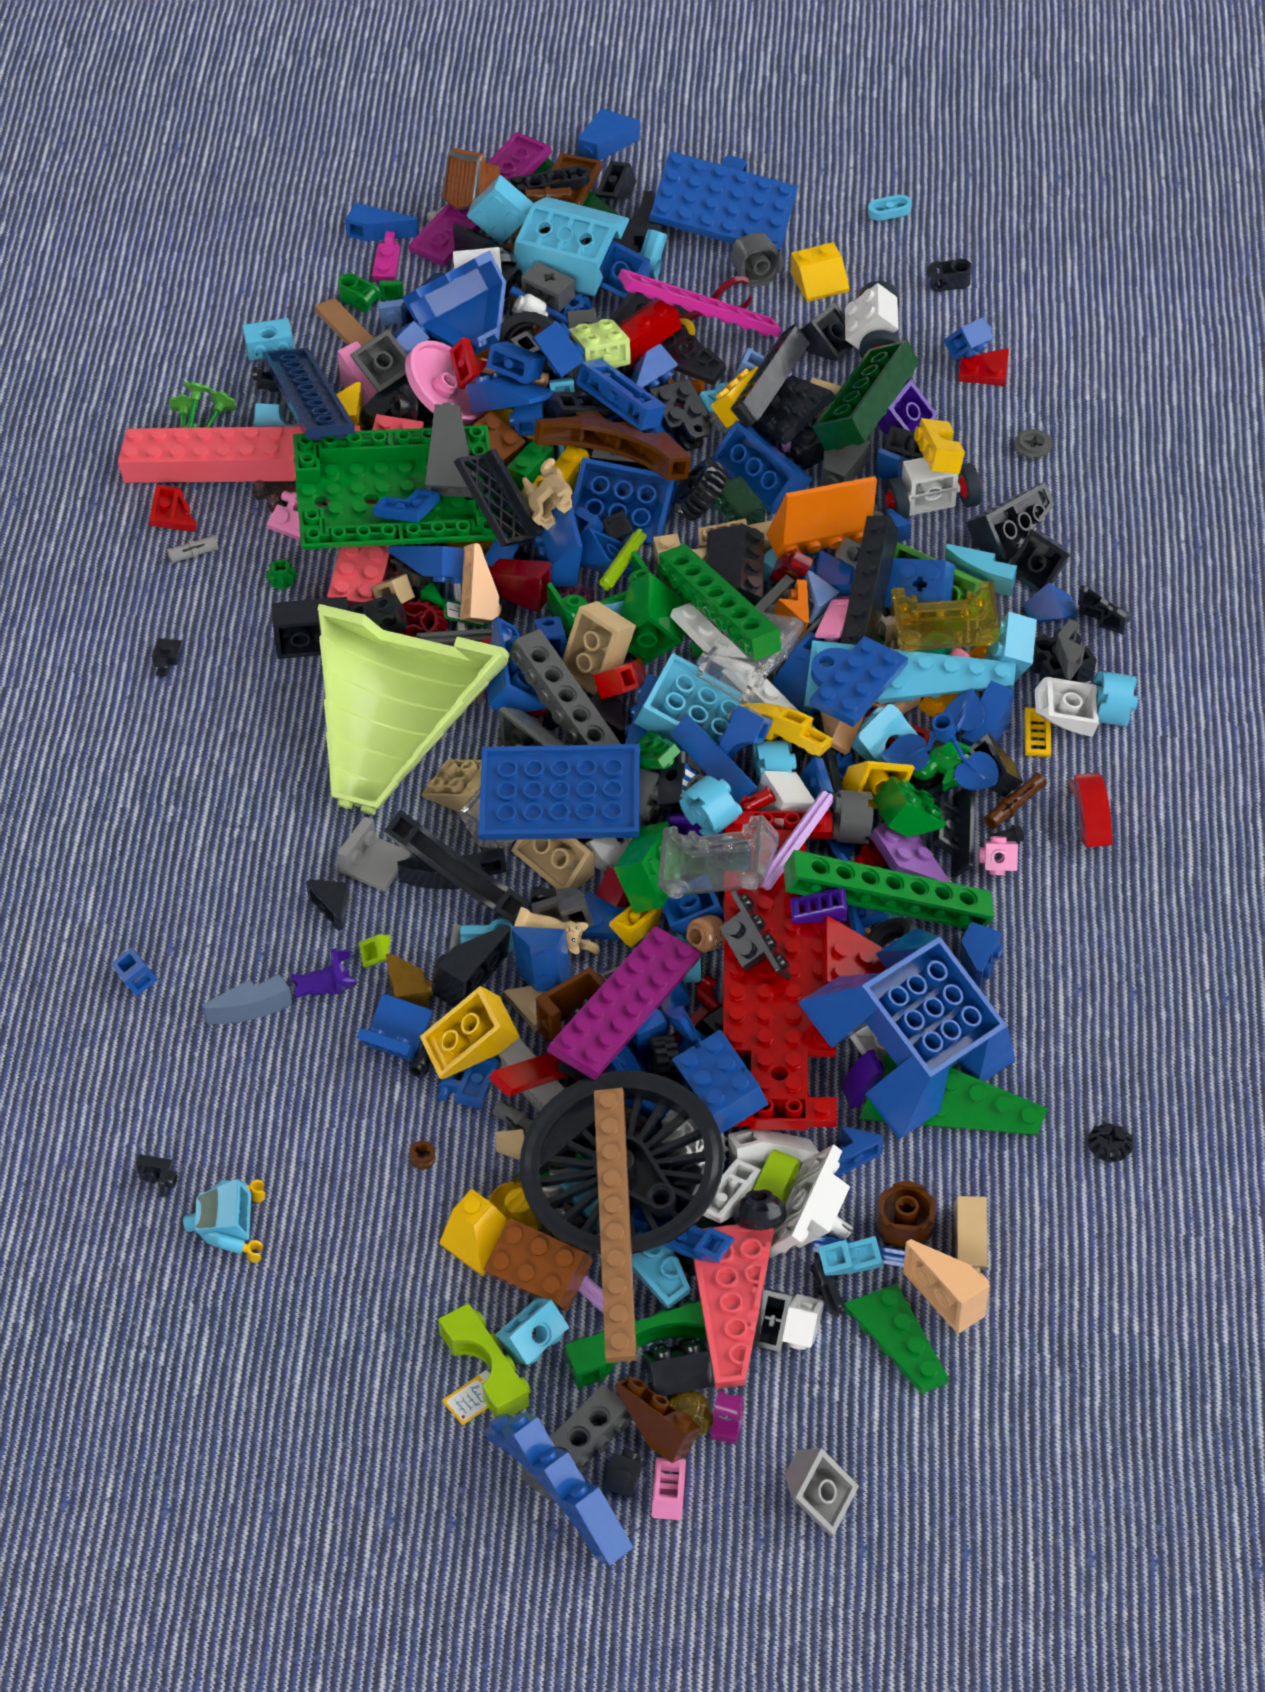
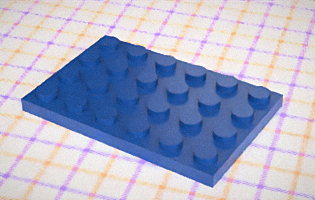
M669 151L649 221L734 244L735 240L739 237L752 233H766L779 252H781L798 186Z
M640 744L482 747L479 840L639 837Z

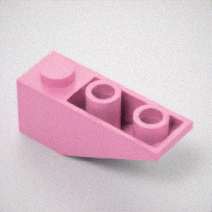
M839 596L831 600L816 631L815 638H824L825 642L840 641L839 638L842 636L850 596Z

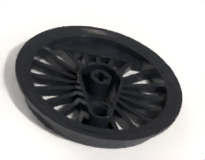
M626 1070L612 1071L600 1074L596 1080L588 1077L572 1084L554 1096L541 1109L531 1123L523 1141L519 1161L520 1180L525 1199L531 1211L549 1232L578 1249L601 1254L600 1235L590 1233L599 1219V1201L582 1229L573 1226L570 1222L598 1198L596 1138L590 1133L595 1128L594 1090L623 1088L624 1102L627 1099H635L626 1135L632 1254L655 1249L671 1242L689 1230L704 1215L714 1200L721 1183L724 1168V1148L718 1125L711 1112L686 1087L664 1076L653 1073ZM642 1101L658 1103L636 1138L635 1132ZM666 1107L678 1113L673 1120L645 1143ZM685 1121L695 1130L656 1148ZM583 1138L595 1149V1151L578 1144L577 1142ZM700 1139L705 1148L703 1152L661 1158ZM570 1150L590 1160L563 1157L562 1155ZM705 1162L703 1174L661 1169ZM551 1165L586 1169L541 1177V1174ZM587 1180L546 1199L542 1187ZM668 1180L700 1185L695 1195L671 1186ZM592 1190L562 1217L553 1209V1207ZM676 1198L688 1204L679 1214L677 1213ZM661 1200H667V1201H668L667 1203H665V1204H663V1205H658V1204H656L657 1202H659V1201H661ZM632 1208L643 1213L652 1231L635 1235ZM655 1220L667 1223L658 1227Z

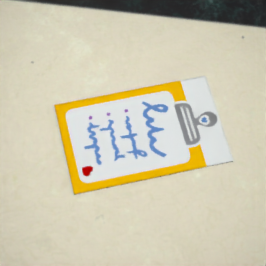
M487 1369L442 1400L462 1425H465L488 1409L483 1400L482 1385L490 1375Z

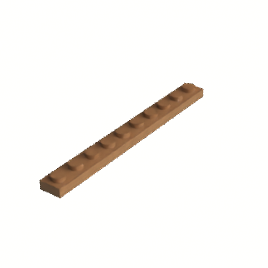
M623 1088L594 1090L605 1357L607 1363L637 1361Z

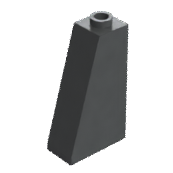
M453 403L435 404L425 482L426 489L437 491L440 496L473 498L453 462L457 458L470 456L460 407Z

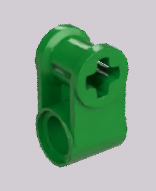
M346 273L338 278L340 301L357 308L361 312H368L371 309V305L382 298V292L377 285L363 280L355 274Z

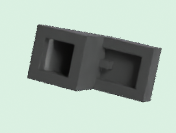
M1071 619L1068 620L1059 632L1055 653L1065 678L1069 680L1072 679L1082 665L1085 651L1084 646L1074 642L1079 623Z

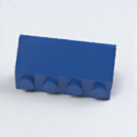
M739 421L734 423L711 457L712 460L717 461L726 469L727 475L772 514L778 511L786 493L806 490L813 480L752 426L745 428Z
M556 507L552 510L555 524L548 530L539 525L543 533L533 540V545L537 547L538 561L552 563L551 583L553 586H576L583 545L573 508L564 514Z

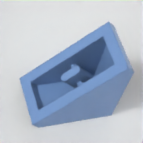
M808 571L803 580H807L809 623L813 624L827 610L831 600L838 596L839 591L812 571Z

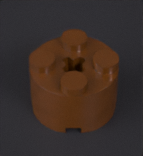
M900 1181L894 1183L893 1187L888 1190H884L878 1200L876 1221L877 1230L882 1242L905 1249L906 1242L910 1239L926 1245L934 1230L936 1213L934 1197L925 1191L924 1186L912 1181Z

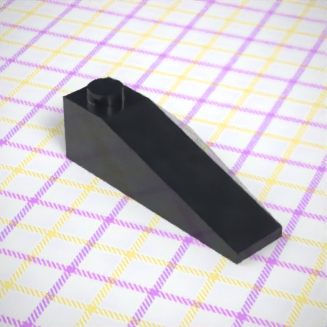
M1044 482L975 516L965 523L974 544L985 552L994 553L995 558L1003 562L1017 553L1030 530L1043 521L1054 503Z

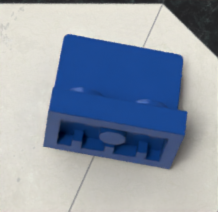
M383 994L369 1029L360 1028L356 1038L367 1047L409 1061L418 1054L422 1043L420 1036L427 1031L433 1011Z

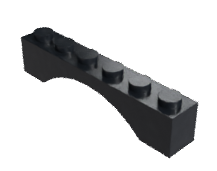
M399 810L384 830L387 837L500 918L510 921L512 926L515 925L521 907L528 910L531 908L529 901L472 864L403 811Z

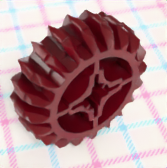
M420 598L417 602L409 600L408 603H402L406 610L407 631L398 634L416 638L417 633L447 631L448 622L444 617L443 611L439 610L437 605L431 606L429 601L422 603Z

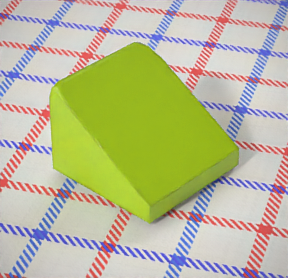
M378 934L358 942L364 968L386 961V954H388L391 940L390 935Z

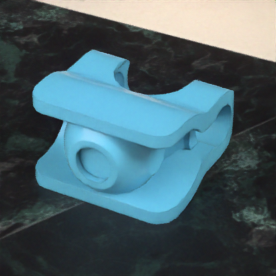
M888 704L884 708H876L862 721L851 747L865 761L885 762L881 754L886 751L885 744L889 737L897 740L906 734H918L906 721L899 709L893 704Z

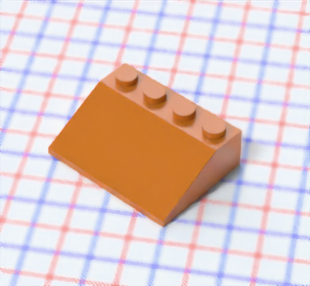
M876 477L786 493L766 533L776 558H780L794 548H797L802 553L808 552L810 554L827 548L837 549L844 537L860 544L867 516H873Z

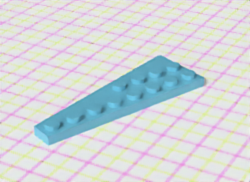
M812 640L804 711L815 709L809 705V700L819 688L811 677V665L814 657L825 649L843 648L852 651L856 645ZM892 649L908 657V664L875 702L884 704L912 701L918 697L927 696L940 698V695L955 693L959 696L971 688L974 691L985 692L991 680L1013 689L1016 662ZM821 663V664H820V665H822V666H824V667H830V666H832L830 663Z

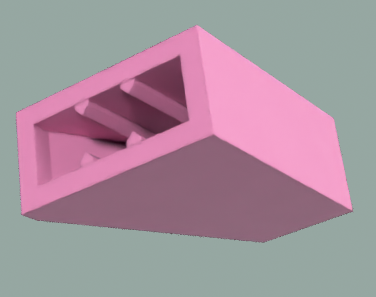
M356 341L337 351L341 386L344 389L355 382H361L363 406H365L377 393V390L350 357V354L361 347Z

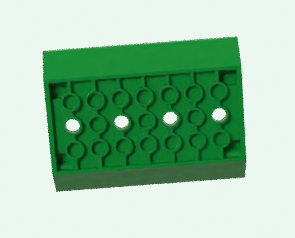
M488 425L464 426L470 456L485 454L490 450ZM432 428L355 431V434H348L344 438L325 436L321 440L306 438L304 433L293 434L296 494L302 550L497 540L475 499L467 500L464 497L440 496V501L418 523L396 519L386 520L383 517H376L373 514V506L376 504L370 505L366 503L368 500H375L378 503L384 496L407 499L416 489L427 490L425 482ZM320 502H325L328 505L325 507H319L316 504Z

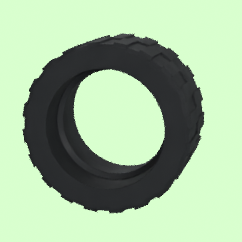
M522 311L521 313H514L501 324L499 343L509 342L510 339L531 326L544 330L555 321L548 316L536 312ZM544 361L542 372L549 374V380H554L557 376L547 362Z

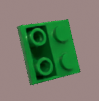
M891 776L873 798V802L887 826L906 837L943 829L946 825L941 816L942 811L933 803L934 798L923 789L921 791L916 790L906 779H901L900 781Z

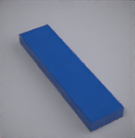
M686 715L670 733L673 739L708 776L718 781L724 779L731 788L730 795L737 803L742 801V797L746 795L749 797L759 789L691 716Z

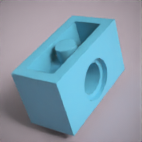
M288 318L243 325L249 361L263 359L262 352L294 349Z
M537 1297L495 1335L513 1362L530 1365L540 1359L541 1353L548 1346L559 1342L563 1337L562 1334L570 1327L551 1299ZM536 1328V1335L532 1338V1331Z

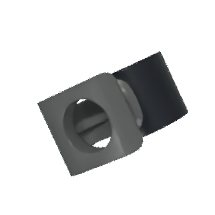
M844 537L834 556L856 568L861 544Z

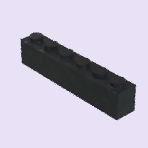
M891 515L867 516L840 640L842 644L857 645L864 636L877 642L899 530Z

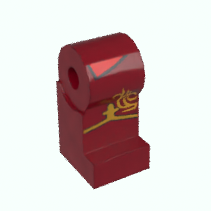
M794 548L777 559L769 580L777 584L787 574L795 581L808 572L813 558L805 556L800 550Z

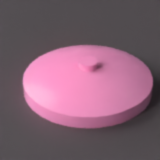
M437 341L419 343L409 352L405 361L406 376L416 396L433 413L435 404L453 403L459 405L464 425L476 422L485 411L472 413L467 386L464 389H459L449 352L452 347Z

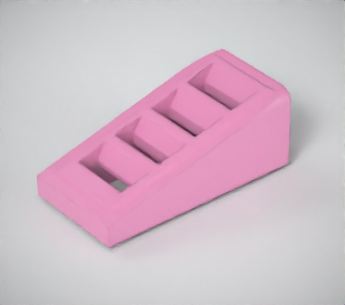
M656 1457L651 1513L653 1518L682 1519L686 1460L680 1459L671 1463L665 1458ZM661 1471L679 1472V1475L661 1473Z

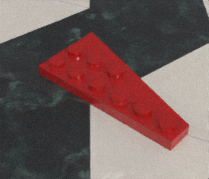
M827 915L822 921V987L839 976L884 972L887 969L876 955L883 948Z

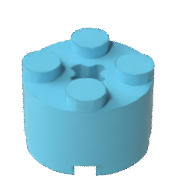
M1099 671L1096 674L1092 684L1096 685L1097 688L1096 706L1100 723L1127 727L1130 711H1135L1138 703V697L1134 696L1136 676Z
M773 740L764 741L763 744H753V769H756L757 777H755V784L757 787L764 771L792 773V770L796 769L795 754H792L790 742Z
M704 776L680 795V797H683L679 801L686 818L692 825L697 823L702 828L699 832L708 838H713L743 813L740 805L730 795L731 788L724 779L718 781L711 776Z

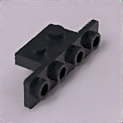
M964 788L954 794L953 805L941 798L934 802V805L942 811L941 816L946 825L943 829L933 831L932 844L952 855L951 875L954 877H958L965 871H968L974 862L975 790Z
M736 889L732 890L730 893L740 912L719 928L741 967L749 971L768 957L774 970L786 980H789L792 977L787 969L790 967V964L784 955L776 950L778 943L770 933H766L764 928L767 925L764 919L758 913L755 914L753 900L746 893L742 895Z

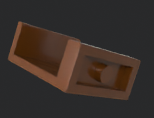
M589 967L536 998L537 1031L549 1044L561 1032V1022L569 1018L575 1007H580L584 999L589 1000L606 982L601 974L597 975Z

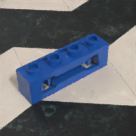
M603 359L581 363L575 382L578 386L638 430L642 431L660 427L666 409L665 404Z

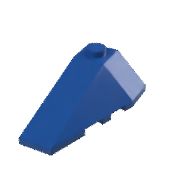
M496 617L493 620L491 645L503 647L510 653L514 640L521 636L516 626ZM509 654L507 665L486 687L488 705L494 710H499L502 707L520 709L525 712L545 709L546 705L540 702L537 692L532 685L527 683L523 672L518 665L513 663Z

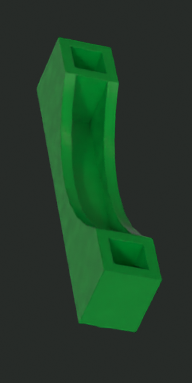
M700 1301L687 1302L679 1308L670 1311H659L651 1317L635 1320L636 1349L668 1338L686 1337L707 1341ZM604 1330L587 1338H576L565 1345V1360L577 1389L606 1380L612 1369L619 1363H607Z

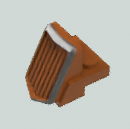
M451 148L447 154L441 197L456 210L471 207L472 202L500 175V166L486 163L484 155L481 153Z

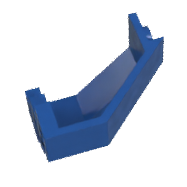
M490 250L402 297L414 321L420 323L426 329L427 334L450 347H453L462 337L471 339L473 351L476 355L491 347V344L499 343L506 280Z

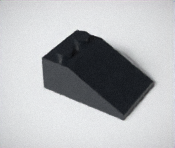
M504 925L453 947L447 955H441L435 964L437 970L434 978V995L455 1007L479 986L482 987L507 958L511 927Z

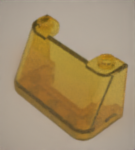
M993 581L980 582V589L972 594V591H967L966 600L917 603V596L911 595V598L905 595L904 588H891V621L898 646L903 650L914 651L989 646L1000 637V622Z

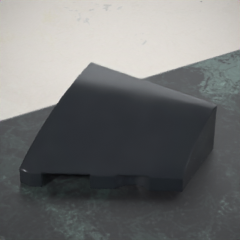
M1081 585L1078 597V605H1080L1079 614L1100 619V628L1124 634L1130 614L1086 586Z

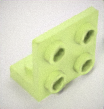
M602 319L597 323L579 324L569 329L570 335L585 352L582 355L585 359L583 362L603 359L614 368L631 364L630 339L613 320Z

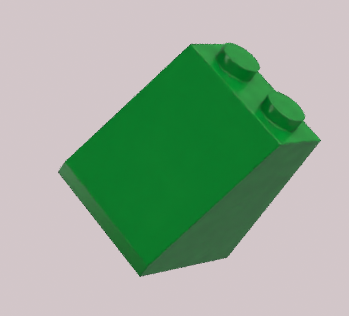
M650 572L630 584L619 614L636 625L628 652L637 659L641 658L644 664H648L683 642V629L670 617L672 609L683 606V597Z

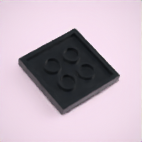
M791 375L786 378L762 416L751 426L762 436L787 445L836 397L832 390Z

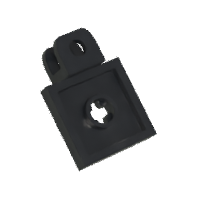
M690 379L649 389L648 393L666 405L661 422L667 433L677 431L675 435L681 446L687 451L701 448L704 443L703 437H708L710 433L707 425L710 416ZM675 403H679V404H681L683 407H682V409H681L679 406H676V407H675L674 404H675ZM690 437L695 443H690L687 438Z

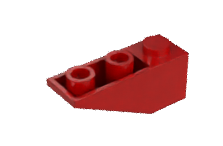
M641 658L593 675L601 699L638 688L644 684L647 676Z

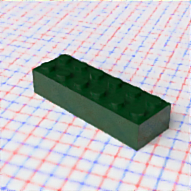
M908 340L868 349L835 395L836 398L830 402L813 426L825 451L831 449L840 450L853 444L858 446L868 440L870 433L877 427V423L887 413L886 410L896 400V396L905 387V383L914 374V370L919 365V361Z

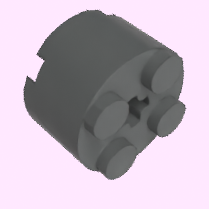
M752 233L735 240L731 261L739 275L748 278L749 284L754 287L771 283L774 280L772 277L777 272L779 274L783 268V257L766 233Z
M838 790L837 793H832L833 803L831 808L834 809L832 839L836 843L868 845L869 841L865 836L870 837L872 831L873 807H868V799L873 800L872 792Z

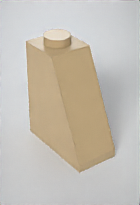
M957 1196L953 1204L955 1258L971 1265L979 1273L980 1270L987 1268V1197Z

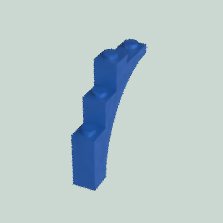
M520 1413L515 1416L502 1414L491 1420L490 1426L483 1430L488 1441L513 1456L537 1479L573 1523L597 1561L610 1566L634 1548L600 1488L585 1482L569 1452L554 1446L537 1416L528 1413Z

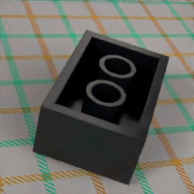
M347 597L272 603V622L277 659L321 655L319 639L321 630L318 606L322 604L348 611Z

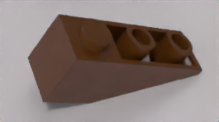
M630 1376L617 1382L614 1387L648 1446L671 1463L686 1457L701 1426L695 1423L689 1414L681 1412L669 1404L668 1399L664 1396L658 1395L647 1388L642 1380Z

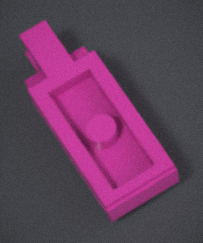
M386 231L384 242H379V246H377L372 273L373 282L396 281L400 259V243H396L395 232Z

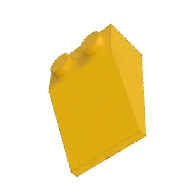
M479 986L420 1036V1039L439 1078L443 1080L500 1054L520 1036L500 996Z

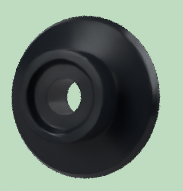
M403 384L399 388L398 393L391 396L390 410L393 417L417 420L418 399L410 384Z

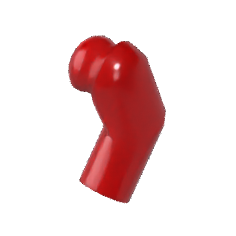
M704 976L698 982L696 999L710 1013H713L722 1007V1004L713 997L714 986L716 985L715 979L711 976Z

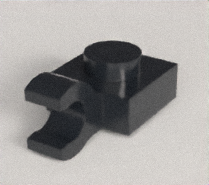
M157 639L152 653L154 666L158 667L156 676L166 677L170 664L178 665L183 650L182 640Z

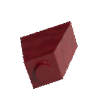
M498 559L492 567H488L499 597L534 612H540L547 602V583L551 582L552 563L547 561Z

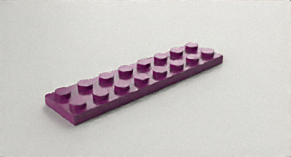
M515 132L487 163L500 166V175L507 180L512 177L533 174L550 156L552 149L551 146ZM447 204L408 245L410 252L445 267L453 258V252L455 251L453 224L457 223L477 232L481 229L467 217L470 207L456 210L450 204Z
M655 926L549 1044L547 1052L596 1080L696 965L702 953Z

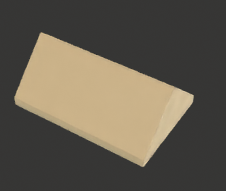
M578 838L520 839L516 841L511 849L514 854L556 889H577L595 875L594 852Z

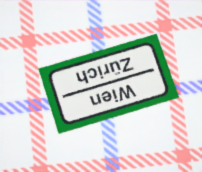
M443 598V611L446 619L488 629V623L460 620L461 602Z

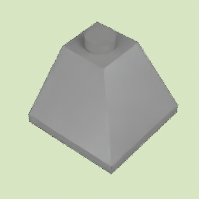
M822 1448L797 1450L784 1474L791 1498L830 1536H834L859 1485Z

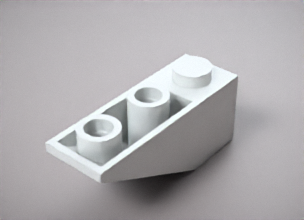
M751 1129L728 1134L731 1164L736 1159H739L762 1170L773 1149L800 1159L801 1163L819 1153L810 1139L788 1134Z

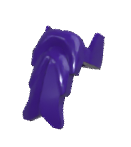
M336 948L330 949V966L323 967V970L312 971L306 975L291 974V981L297 986L294 991L295 997L310 994H339L349 989L350 986L357 985V980L350 978L347 967L341 964V961L350 958V951L337 950Z

